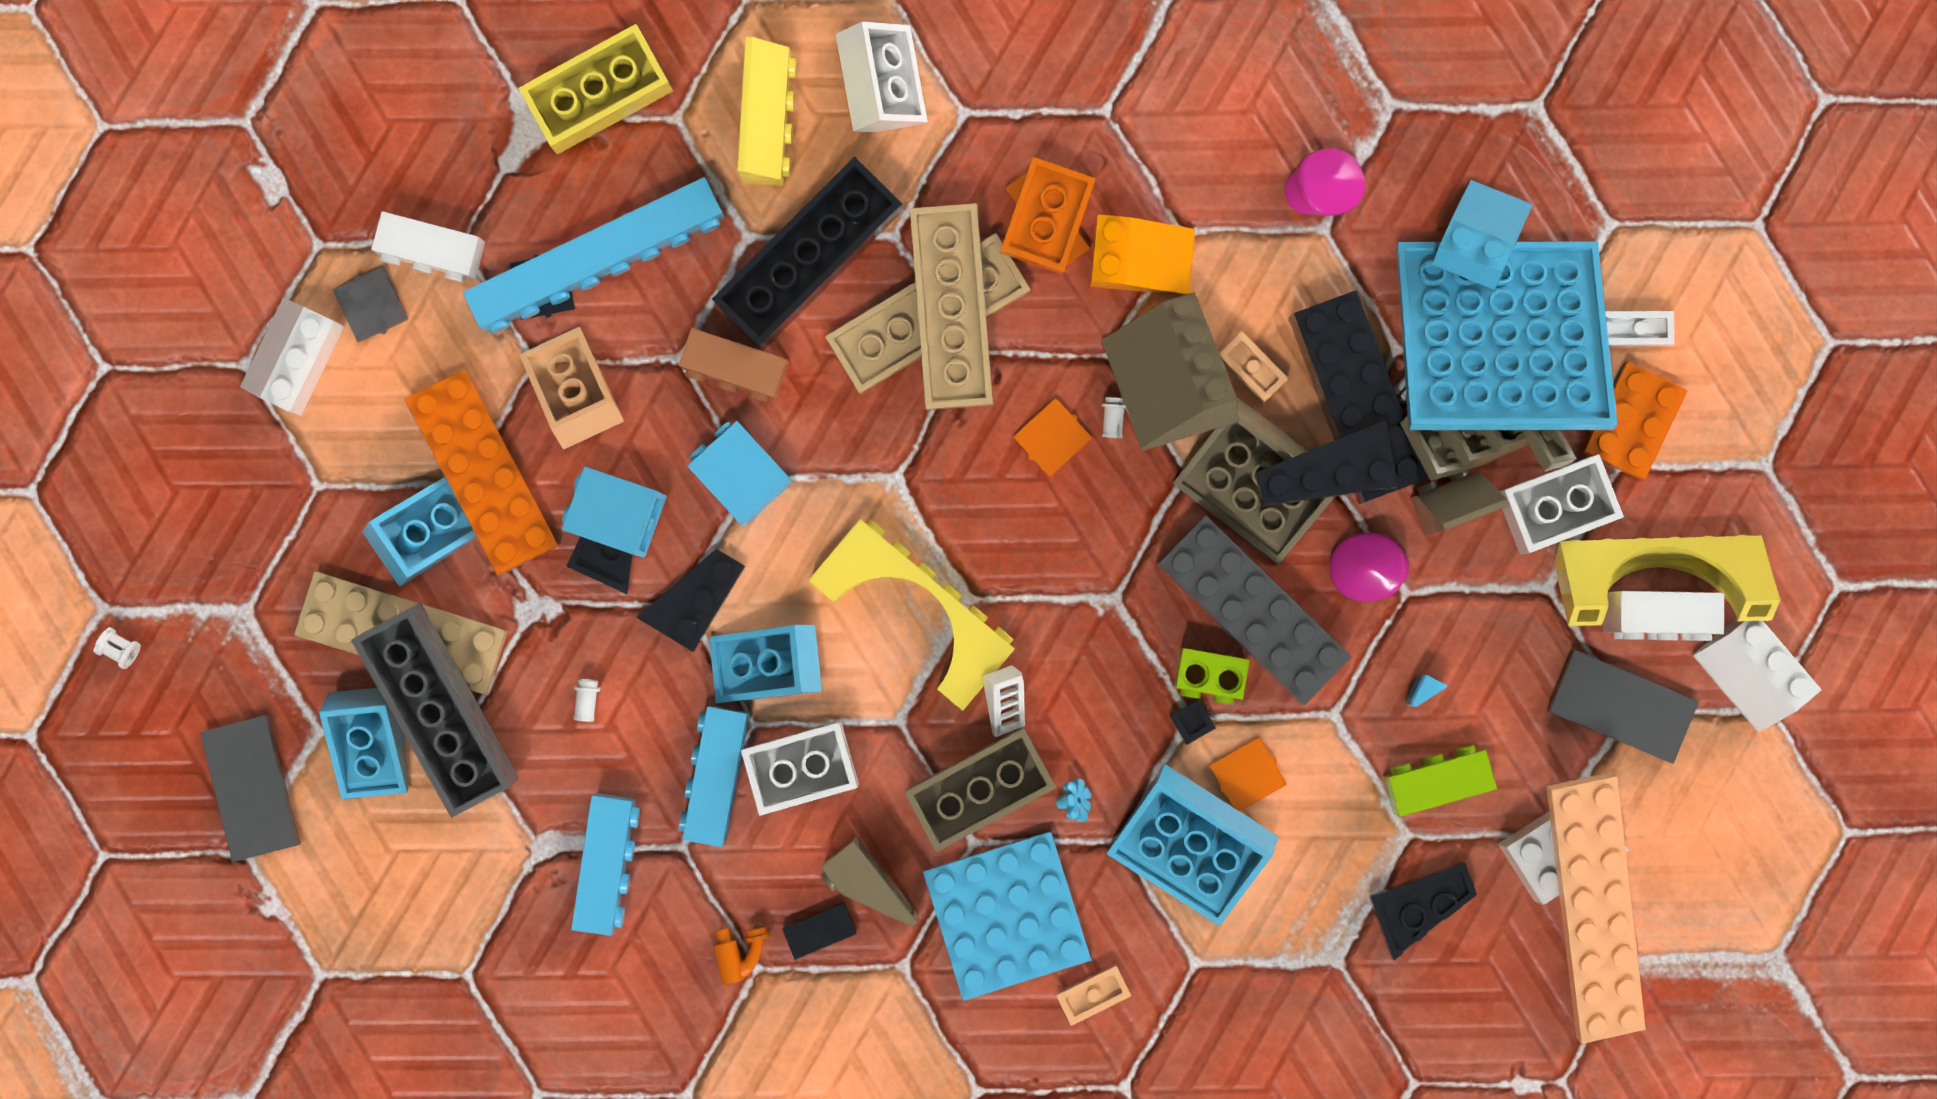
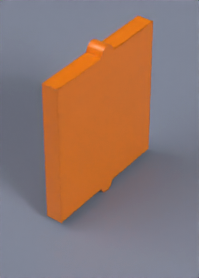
M1056 398L1013 436L1016 442L1028 454V460H1034L1049 478L1093 439L1077 422L1078 417L1071 415Z
M1259 736L1208 765L1220 785L1219 791L1226 795L1231 806L1238 811L1244 810L1287 785L1275 764L1277 759L1270 756Z

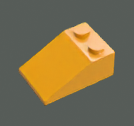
M1098 214L1095 222L1090 287L1173 295L1189 294L1195 229L1132 217Z

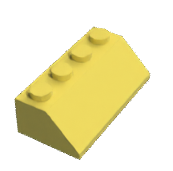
M755 37L745 38L737 171L744 184L784 186V177H790L791 157H785L786 144H792L793 125L787 124L788 111H794L795 92L789 91L790 78H796L797 59L791 58L789 47Z

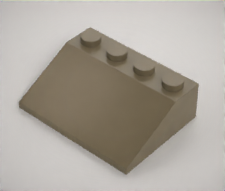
M1195 292L1160 303L1102 340L1103 348L1141 451L1239 421L1237 397Z
M1238 398L1239 421L1214 429L1173 484L1279 565L1335 497L1261 506L1256 473L1308 451Z

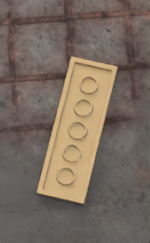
M977 203L911 208L910 219L926 410L993 405Z
M996 233L980 242L986 318L1031 291L1012 258L1000 253L1003 243ZM916 282L825 336L860 395L922 358Z
M314 571L294 635L359 655L351 639L418 604V602ZM422 604L469 689L482 694H488L508 630Z

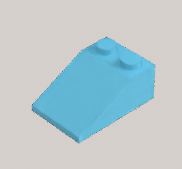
M1470 180L1439 245L1432 265L1495 290L1533 204Z
M445 477L369 521L362 531L399 587L426 572L476 538Z
M790 625L709 637L716 703L822 692L815 625Z
M368 688L329 692L319 710V715L341 799L407 793L409 789L404 735L379 689Z

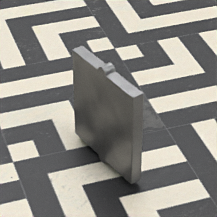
M380 267L363 276L356 275L355 280L333 289L358 343L379 333L386 334L387 329L408 320L384 267Z

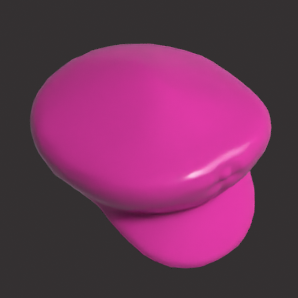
M1333 148L1322 149L1308 154L1301 160L1298 169L1286 181L1285 195L1291 208L1299 213L1324 216L1340 215L1351 211L1359 204L1365 191V178L1359 163L1349 153Z
M1377 533L1356 534L1344 539L1335 548L1330 559V574L1334 586L1344 596L1356 601H1375L1390 597L1398 591L1409 572V562L1405 551L1391 537Z

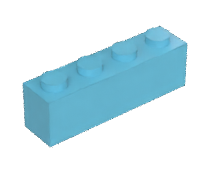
M708 706L706 712L700 713L697 731L702 732L700 745H694L691 764L696 765L694 779L688 778L685 790V798H690L688 812L682 811L678 830L684 832L682 840L723 847L726 844L742 759L741 750L744 748L750 713L715 706Z
M599 793L591 797L571 930L612 936L617 931V928H622L625 908L620 907L622 894L627 895L630 884V875L625 874L627 861L633 860L635 841H630L632 827H638L640 808L635 807L636 799Z

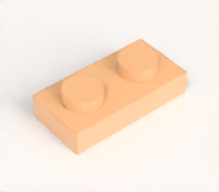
M1240 332L1219 353L1222 362L1263 403L1289 379L1243 332Z
M1114 964L1056 993V996L1072 1026L1131 997V994L1117 965Z

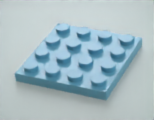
M1051 831L923 871L963 1001L1091 961Z

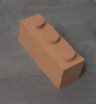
M691 328L678 366L686 370L685 376L690 379L704 382L705 377L718 381L716 385L718 388L733 393L736 392L737 388L749 391V398L767 403L769 398L777 401L789 362L787 359Z

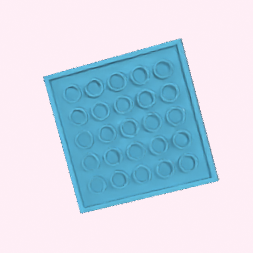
M1441 242L1397 243L1396 260L1409 430H1614L1616 428L1617 414L1598 242H1516L1495 290L1432 265Z

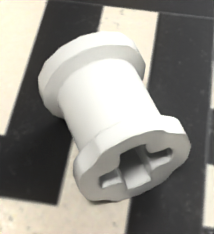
M109 627L100 635L93 651L99 656L102 654L118 662L120 668L127 669L136 659L141 644L136 641L129 642L117 635L115 629Z

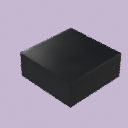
M1199 699L1169 715L1186 745L1216 729Z

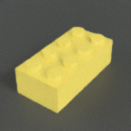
M637 24L518 88L550 147L557 155L673 92Z

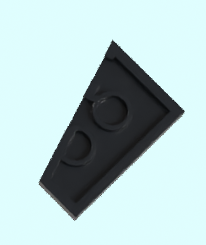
M580 536L566 567L628 594L632 554Z
M716 549L636 618L690 651L695 652L746 566Z
M1460 862L1369 895L1391 959L1395 961L1407 948L1416 941H1420L1427 935V932L1442 920L1449 918L1474 898L1477 893L1466 863Z

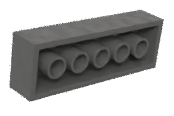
M1206 515L1156 564L1298 704L1306 705L1351 658L1319 624Z
M421 602L351 639L451 818L510 788L519 779Z

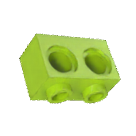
M1180 648L1174 687L1181 689V696L1200 699L1202 692L1213 694L1214 702L1233 705L1234 698L1243 700L1250 660ZM1193 664L1199 665L1203 671L1202 679L1195 684L1188 682L1185 676L1187 668ZM1226 670L1232 671L1236 677L1235 685L1228 690L1223 689L1219 684V676Z

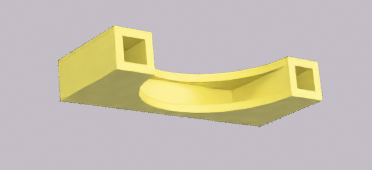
M860 519L808 581L834 603L857 585L879 578L908 580L931 592L947 612L954 637L951 665L937 690L963 711L983 688L982 676L997 671L1014 651L1015 648L1010 645L1014 639L999 626L995 631L984 623L988 617L974 605L969 610L959 602L962 595L949 584H946L944 588L938 585L933 580L937 574L921 562L917 567L907 559L911 552L899 542L895 541L891 545L882 538L885 531L870 519L865 523Z
M1762 535L1560 541L1554 560L1568 626L1602 625L1609 606L1608 590L1623 576L1645 568H1672L1688 572L1705 580L1720 593H1724V597L1731 605L1738 621H1770L1773 619L1780 602Z

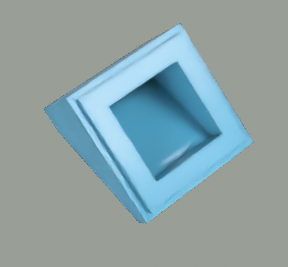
M1420 674L1417 676L1405 700L1406 705L1417 707L1444 690L1448 685L1428 675Z

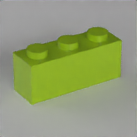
M1468 745L1455 749L1456 755L1443 758L1442 754H1436L1423 758V764L1411 768L1410 763L1391 767V774L1384 775L1383 779L1394 815L1401 817L1496 790L1497 786L1486 750L1475 749L1474 745Z

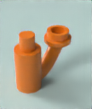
M766 926L746 930V942L752 943L745 959L741 961L737 940H731L729 927L715 930L718 943L713 946L722 985L745 980V977L756 967L764 946V940L771 937L770 932H767Z

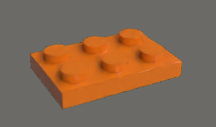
M1033 157L1000 253L1063 275L1096 178Z
M1627 361L1623 364L1613 385L1617 426L1614 430H1592L1582 452L1589 456L1599 454L1603 463L1640 481H1644L1688 390Z

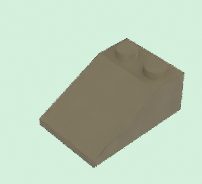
M1468 470L1448 476L1450 483L1438 487L1437 482L1434 481L1417 488L1419 495L1411 497L1425 535L1448 530L1509 506L1507 498L1480 472L1469 475Z
M857 836L829 857L821 866V869L824 871L821 878L832 891L838 889L842 895L911 927L917 923L919 914Z

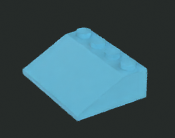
M1164 764L1110 846L1107 855L1220 926L1273 856L1278 836Z

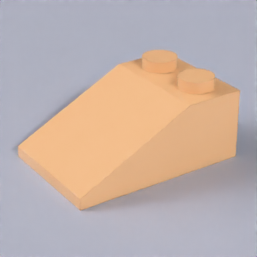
M580 326L519 354L549 426L563 450L624 422Z

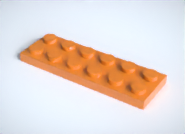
M465 369L404 398L497 577L558 547L552 532Z

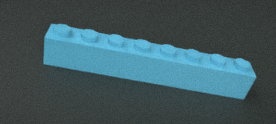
M703 177L464 291L463 294L479 328L486 333L491 331L492 334H495L510 327L509 322L520 316L522 319H527L540 312L539 307L551 302L552 305H556L570 298L569 292L579 288L582 291L589 290L600 284V278L610 273L612 276L623 274L631 268L629 265L640 259L642 262L650 261L661 254L659 250L669 245L676 248L691 240L690 235L699 231L708 233L717 229L721 225L720 221L726 218L707 179Z

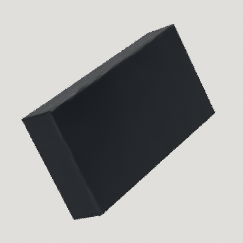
M845 902L782 928L794 960L857 934Z

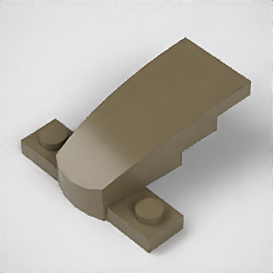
M1408 416L1400 423L1430 480L1447 477L1487 464L1528 444L1544 471L1568 466L1576 459L1561 430H1409Z

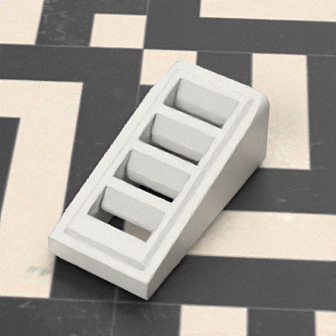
M1011 665L982 676L992 734L997 737L1024 727L1025 704L1022 673ZM1009 687V690L1000 693L1001 689ZM1011 696V700H1008V701H1005V702H1002V703H1001V700H1002V699H1005V698H1008V697ZM1013 707V710L1001 714V710ZM1014 716V720L1001 724L1002 720Z

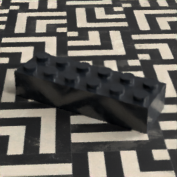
M854 156L712 300L764 351L903 212L902 203Z
M1357 290L1293 313L1288 319L1334 441L1387 420L1397 487L1355 494L1358 504L1428 479L1422 463L1400 424L1405 419Z

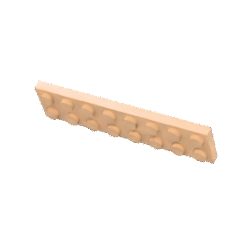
M1611 772L1546 786L1576 1039L1581 1044L1646 1030L1617 776Z

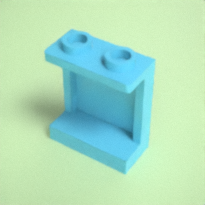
M738 421L732 425L730 422H727L714 434L717 439L711 445L706 447L703 444L691 454L689 458L692 462L687 467L733 517L745 527L787 489L793 481Z
M584 466L582 473L575 480V493L571 505H568L564 510L562 517L564 524L561 530L645 559L667 496L650 488Z

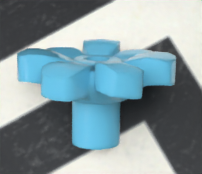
M1082 779L1066 782L1063 786L1066 795L1057 797V807L1059 809H1067L1066 816L1068 819H1077L1078 822H1084L1088 819V813H1090L1091 803L1086 799H1090L1092 794L1089 788L1085 787V782Z

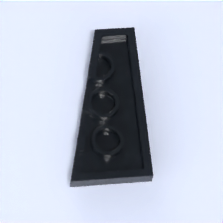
M1387 420L1258 471L1256 477L1261 506L1396 488L1397 482Z

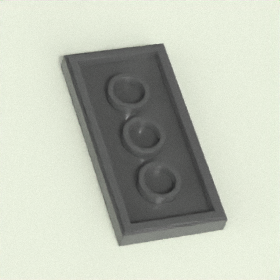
M1572 650L1547 711L1674 764L1699 702L1587 654Z
M269 715L200 732L232 862L300 845Z

